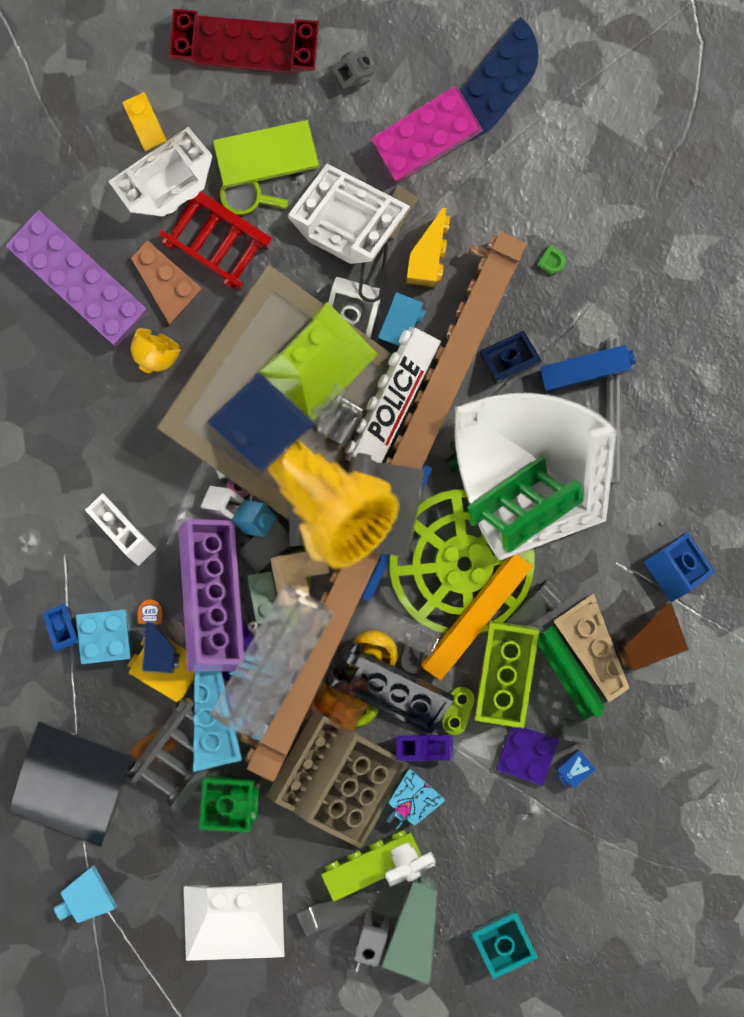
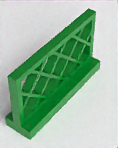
M554 624L540 632L537 645L584 721L592 716L595 718L602 716V710L606 707Z

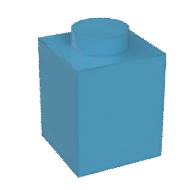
M243 500L231 520L244 534L266 537L277 517L264 503Z

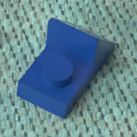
M65 603L43 612L55 652L79 642L78 632L73 625L69 609Z

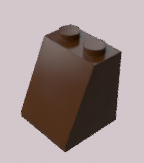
M672 603L661 605L619 646L621 652L618 653V657L623 667L625 666L628 670L634 671L688 651L689 648Z

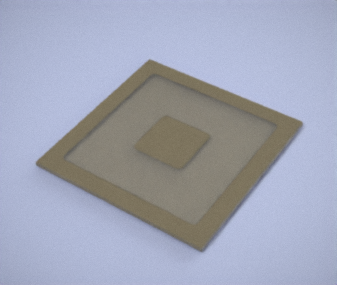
M268 264L156 428L289 520V501L280 492L279 489L281 487L270 472L266 469L261 474L207 422L256 377L255 374L275 354H280L310 324V318L324 305ZM348 322L378 354L339 394L348 400H353L354 404L362 408L360 419H364L368 412L366 409L367 404L372 396H376L379 389L377 387L379 379L383 374L386 375L390 367L388 362L392 354ZM327 408L313 421L316 426ZM316 426L314 428L311 427L299 438L313 453H320L330 463L334 461L348 474L350 462L345 460L347 455L345 454V449L348 443L354 440L357 434L356 427L344 447L315 430Z

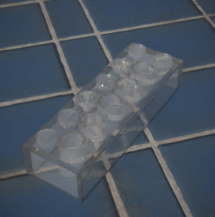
M285 584L211 715L225 727L261 741L335 611L318 599Z

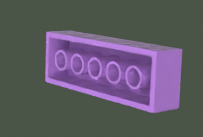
M40 210L5 245L116 348L149 313L147 308Z
M187 519L178 528L188 671H236L245 663L234 522L227 520Z

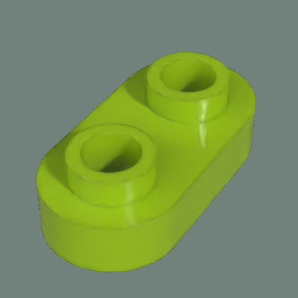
M457 687L451 692L454 695V700L442 719L443 728L452 735H458L465 730L474 704V695L466 687ZM463 694L467 697V701L464 704L458 702L459 695ZM457 718L459 725L452 727L450 725L451 719Z

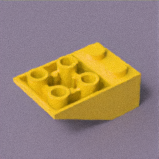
M442 208L411 251L406 284L435 288L436 282H441L444 264H439V259L444 258L447 240H443L442 237L443 234H448L450 216L446 215V208Z

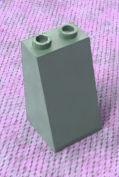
M421 875V877L411 881L381 962L382 967L429 985L437 889L436 885H433L432 879Z

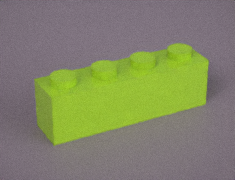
M404 829L391 835L392 840L385 843L379 840L370 844V850L364 853L358 850L347 855L348 860L340 864L336 860L325 865V871L321 875L333 902L386 878L387 872L396 869L392 860L393 854L391 851L409 843L411 848L414 847L418 857H422L411 831L406 833Z

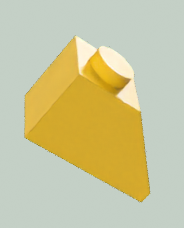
M145 92L122 102L145 152L167 142Z

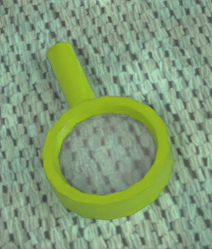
M257 181L224 188L222 185L220 189V199L223 206L238 216H246L253 213L259 204L286 210L289 200L262 195Z

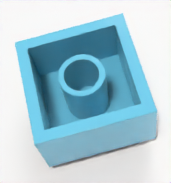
M128 610L76 615L81 664L131 659L133 657Z

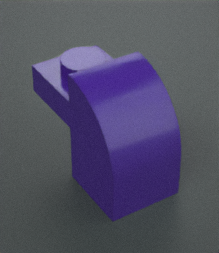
M397 735V760L451 761L453 760V735Z

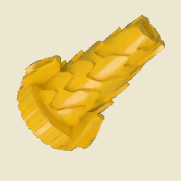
M299 439L267 468L281 487L279 489L280 492L295 507L293 509L294 512L305 522L300 524L299 529L308 553L316 562L326 561L334 568L348 567L359 562L383 541L396 520L399 504L397 498L391 493V485L380 478L355 471L348 475L334 461L330 463L320 453H313Z

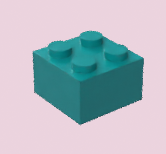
M515 909L470 930L493 979L538 958Z

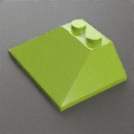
M328 302L310 318V324L280 354H275L259 370L260 374L312 421L378 355Z

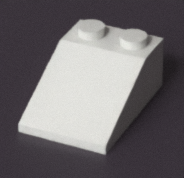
M336 277L328 303L347 322L370 338L381 299L374 303L366 302L359 296V283ZM363 284L362 294L369 299L377 298L379 288Z

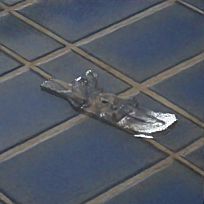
M338 384L334 386L329 397L322 405H316L312 409V414L309 418L318 426V432L314 434L311 427L299 438L313 453H317L336 421V408L347 392L346 389Z
M204 461L196 470L168 539L167 544L172 545L178 528L187 519H198L197 516L186 512L187 507L192 508L196 499V494H193L194 489L201 490L200 488L209 466Z

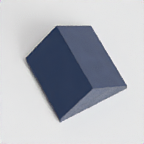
M521 331L480 350L495 385L530 370L542 362L525 331Z

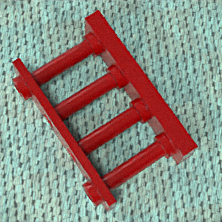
M200 191L195 198L188 200L189 205L170 234L163 230L159 232L160 237L163 239L161 243L171 250H174L175 247L221 276L224 278L222 283L229 288L235 290L237 287L242 290L244 284L238 279L257 250H261L262 247L269 249L273 243V238ZM203 207L210 212L208 214L210 217L191 246L187 247L177 239L197 209L200 210ZM223 220L230 225V231L209 261L198 254V251L218 222L221 223ZM243 233L251 238L249 240L250 245L229 274L219 268L218 265L236 238Z

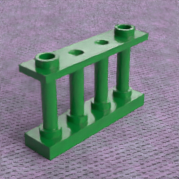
M541 456L469 505L467 508L470 524L474 527L482 520L487 521L500 531L502 548L506 552L511 553L584 502L582 484L576 479L565 486L560 484L547 474L545 457ZM541 481L555 491V493L545 499L530 487ZM522 494L537 506L526 512L511 500ZM504 507L518 519L507 525L493 513Z

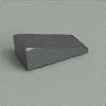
M564 719L560 736L564 740L587 744L589 743L588 725L585 722Z

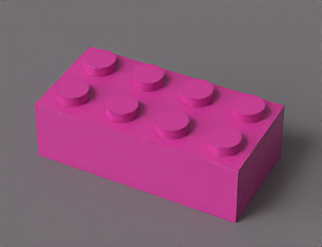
M452 87L371 139L395 181L402 182L483 132V129L460 90Z

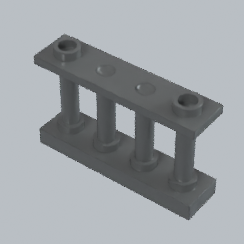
M187 695L184 699L177 701L173 707V714L139 759L136 758L128 769L130 771L128 776L134 783L141 776L168 795L167 803L178 813L211 769L193 772V766H186L162 749L171 736L194 753V740L177 729V726L184 717L194 722L195 711L191 709L194 702ZM155 756L182 774L183 779L178 786L175 785L173 787L147 769Z

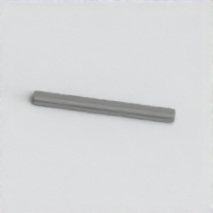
M608 338L606 340V350L620 346L619 338ZM620 374L606 378V421L616 430L610 483H618L620 481Z

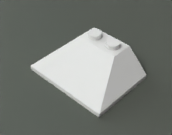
M187 127L108 182L130 212L165 216L176 211L179 205L185 201L195 198L204 189L212 155L192 130Z
M326 164L288 214V218L310 243L353 264L371 262L409 211L410 206Z
M282 882L257 883L255 886H184L186 961L284 957Z

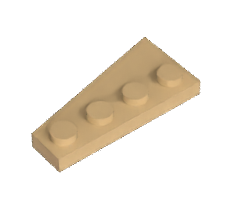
M593 593L553 622L607 701L610 702L628 690L629 686Z

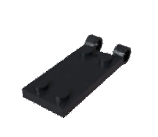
M348 642L341 652V657L346 663L358 666L352 677L349 678L347 673L341 668L333 667L325 678V682L330 688L340 690L429 734H432L454 700V695L365 653L363 648L354 642Z

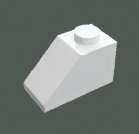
M210 486L200 508L218 520L232 521L231 519L245 499L231 489Z

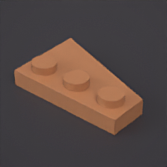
M148 240L131 258L169 325L179 317L203 290Z

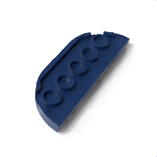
M521 16L460 91L483 129V132L471 139L485 135L497 125L528 86L535 74L539 56L538 44L531 27Z

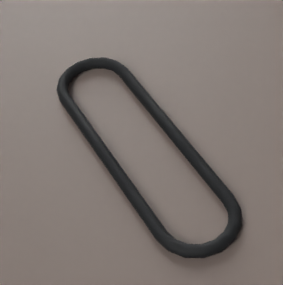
M387 242L384 244L380 289L377 298L369 299L362 294L365 262H362L358 292L361 299L369 303L379 301L383 295L388 252Z

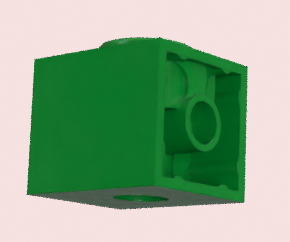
M206 775L203 778L199 829L250 833L253 823L257 822L259 788H255L256 778Z

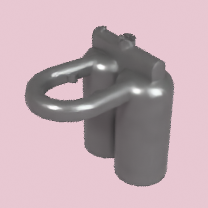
M338 395L335 400L331 401L315 430L344 447L358 424L363 409L354 404L353 400H348L342 395Z

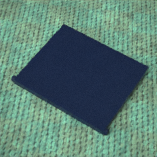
M257 372L255 374L256 377L207 422L262 474L311 427L314 428L316 424L262 374Z

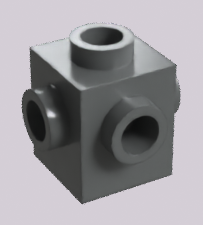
M365 50L358 53L354 51L346 53L341 57L342 60L332 67L343 89L355 85L360 88L369 83V77L377 72Z

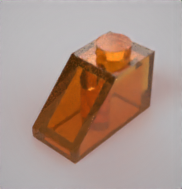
M326 682L323 683L313 703L331 721L353 732L368 705L340 690L330 688Z

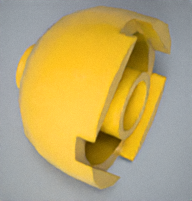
M139 328L136 330L131 343V355L135 362L139 364V369L146 373H152L153 371H164L173 366L181 351L179 349L180 346L174 340L161 333L158 336L150 335L152 330Z
M368 630L360 633L352 641L359 644L365 653L395 667L398 657L397 646L393 639L385 632Z

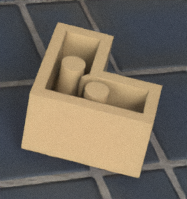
M308 551L270 558L279 607L310 602L306 577L329 573L328 563L326 561H314Z

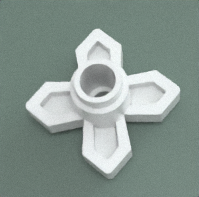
M409 843L391 851L393 854L392 860L396 869L387 872L386 879L390 887L406 879L408 882H411L421 877L420 873L435 867L432 853L419 858L414 847L411 848Z

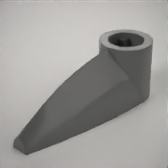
M546 579L523 600L519 608L504 623L527 626L557 608L565 596Z
M338 899L334 902L331 900L313 905L296 913L305 936H309L370 906L367 901Z

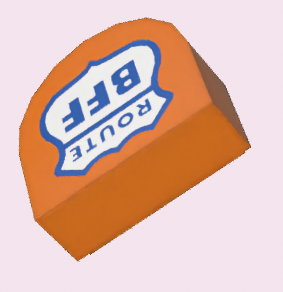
M145 600L138 608V624H146V622L163 624V609L160 603L155 600Z

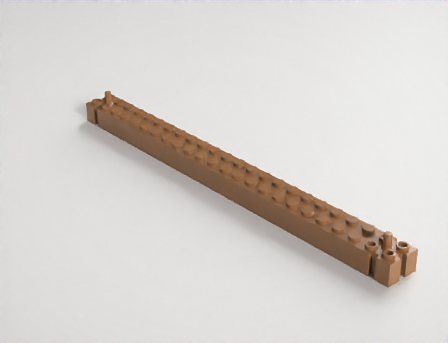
M500 231L498 237L492 236L487 250L475 244L472 245L469 253L482 258L475 273L479 277L477 281L472 279L465 294L469 298L466 303L461 302L456 312L455 318L458 319L456 325L451 323L444 339L448 343L446 347L440 346L434 360L438 364L435 370L430 368L424 380V384L427 385L425 392L419 391L413 405L417 409L414 414L409 412L403 428L407 430L404 436H398L393 446V450L396 453L393 459L388 457L385 464L422 468L527 245L526 242ZM370 552L365 558L351 566L342 567L341 570L335 569L330 583L334 585L330 593L325 591L319 605L323 606L320 615L315 613L309 624L312 632L309 637H303L298 648L302 653L299 659H293L287 671L291 673L288 682L285 680L282 682L277 692V695L281 696L278 704L273 702L266 716L270 718L268 725L261 726L256 738L242 733L239 742L252 747L245 760L246 763H249L247 770L273 782L275 781L381 556L380 553Z

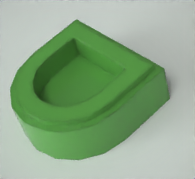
M549 245L537 266L547 273L557 274L564 269L566 258L560 250Z

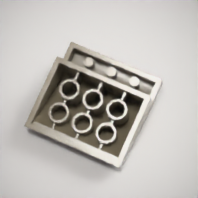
M314 710L266 796L273 802L293 811L306 822L362 849L409 762L397 760V755Z

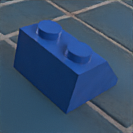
M689 532L683 534L644 561L649 572L653 575L670 602L689 593L715 573Z

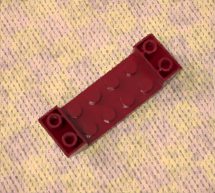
M173 9L169 58L195 66L289 74L314 71L319 21L295 19L293 24L199 16L198 11Z

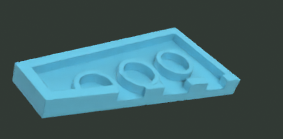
M195 671L193 772L241 761L242 757L222 672Z

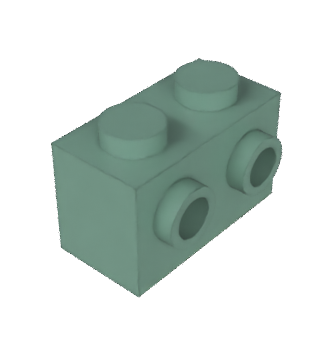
M271 571L241 577L248 623L256 622L261 624L280 620L279 615H281L282 609L279 607L278 600L276 601V587Z

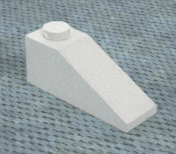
M103 493L86 509V512L125 555L138 566L156 550L147 538Z

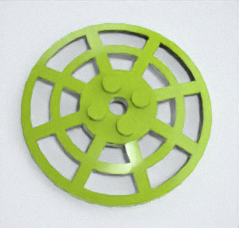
M465 489L440 492L419 503L417 517L430 506L447 499L452 501L453 514L439 518L428 528L416 519L414 531L420 534L421 537L414 550L413 565L398 566V556L389 555L391 583L400 603L415 620L429 629L446 634L450 628L436 624L426 617L435 607L447 613L461 615L473 601L472 592L481 589L489 581L494 565H501L506 560V558L499 560L496 555H492L483 533L479 538L466 534L465 520L470 519L468 512H463L461 497H467ZM455 521L456 535L443 541L434 534L443 525ZM428 541L437 548L434 563L421 564L422 551ZM533 548L518 553L522 558L528 560L533 567L526 576V581L518 598L515 599L510 595L504 602L510 608L494 621L504 622L519 608L527 596L535 569ZM462 557H468L470 560V566L466 570H460L457 566L458 560ZM436 573L437 578L442 583L433 595L426 587L422 574ZM414 575L418 589L428 600L419 611L411 605L405 596L399 576ZM450 590L462 593L463 607L450 606L441 602V600ZM489 623L486 624L480 633L488 630Z

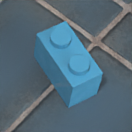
M396 292L378 340L399 348L401 345L399 339L404 330H408L409 327L414 328L416 323L421 324L426 312L422 309L423 303Z

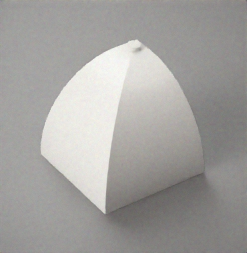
M529 393L492 396L456 408L455 441L457 459L470 505L541 456L545 457L547 474L560 484L565 486L574 479L582 484L584 502L511 553L506 552L502 548L499 530L485 520L478 523L485 539L499 560L606 521L616 430L601 416L565 399ZM541 481L530 487L545 499L555 493V491ZM522 494L511 500L526 512L537 506ZM504 507L493 513L507 525L518 519Z

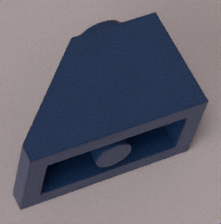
M146 622L143 672L174 673V669L179 668L180 653H176L175 646L153 622Z

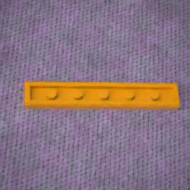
M519 554L507 557L423 661L421 666L441 681L533 566Z

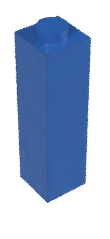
M626 345L545 365L540 367L545 390L550 393L634 371L632 365L636 364L633 349L629 350Z

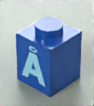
M579 749L556 768L559 771L557 778L565 787L570 784L573 788L596 770Z

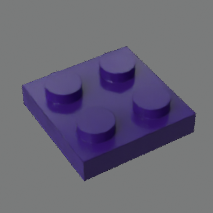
M511 726L496 770L543 786L559 739L525 727Z

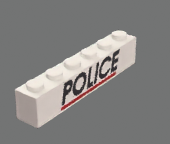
M413 327L404 330L399 339L401 345L397 353L394 352L389 359L388 365L390 367L386 375L383 374L377 384L379 389L376 396L370 398L366 407L368 412L365 418L360 419L356 426L357 434L345 449V454H347L345 460L350 462L352 456H357V453H365L372 456L371 460L378 463L382 462L441 342L440 340Z

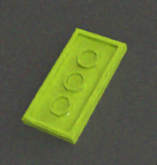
M308 120L213 140L224 188L319 168Z

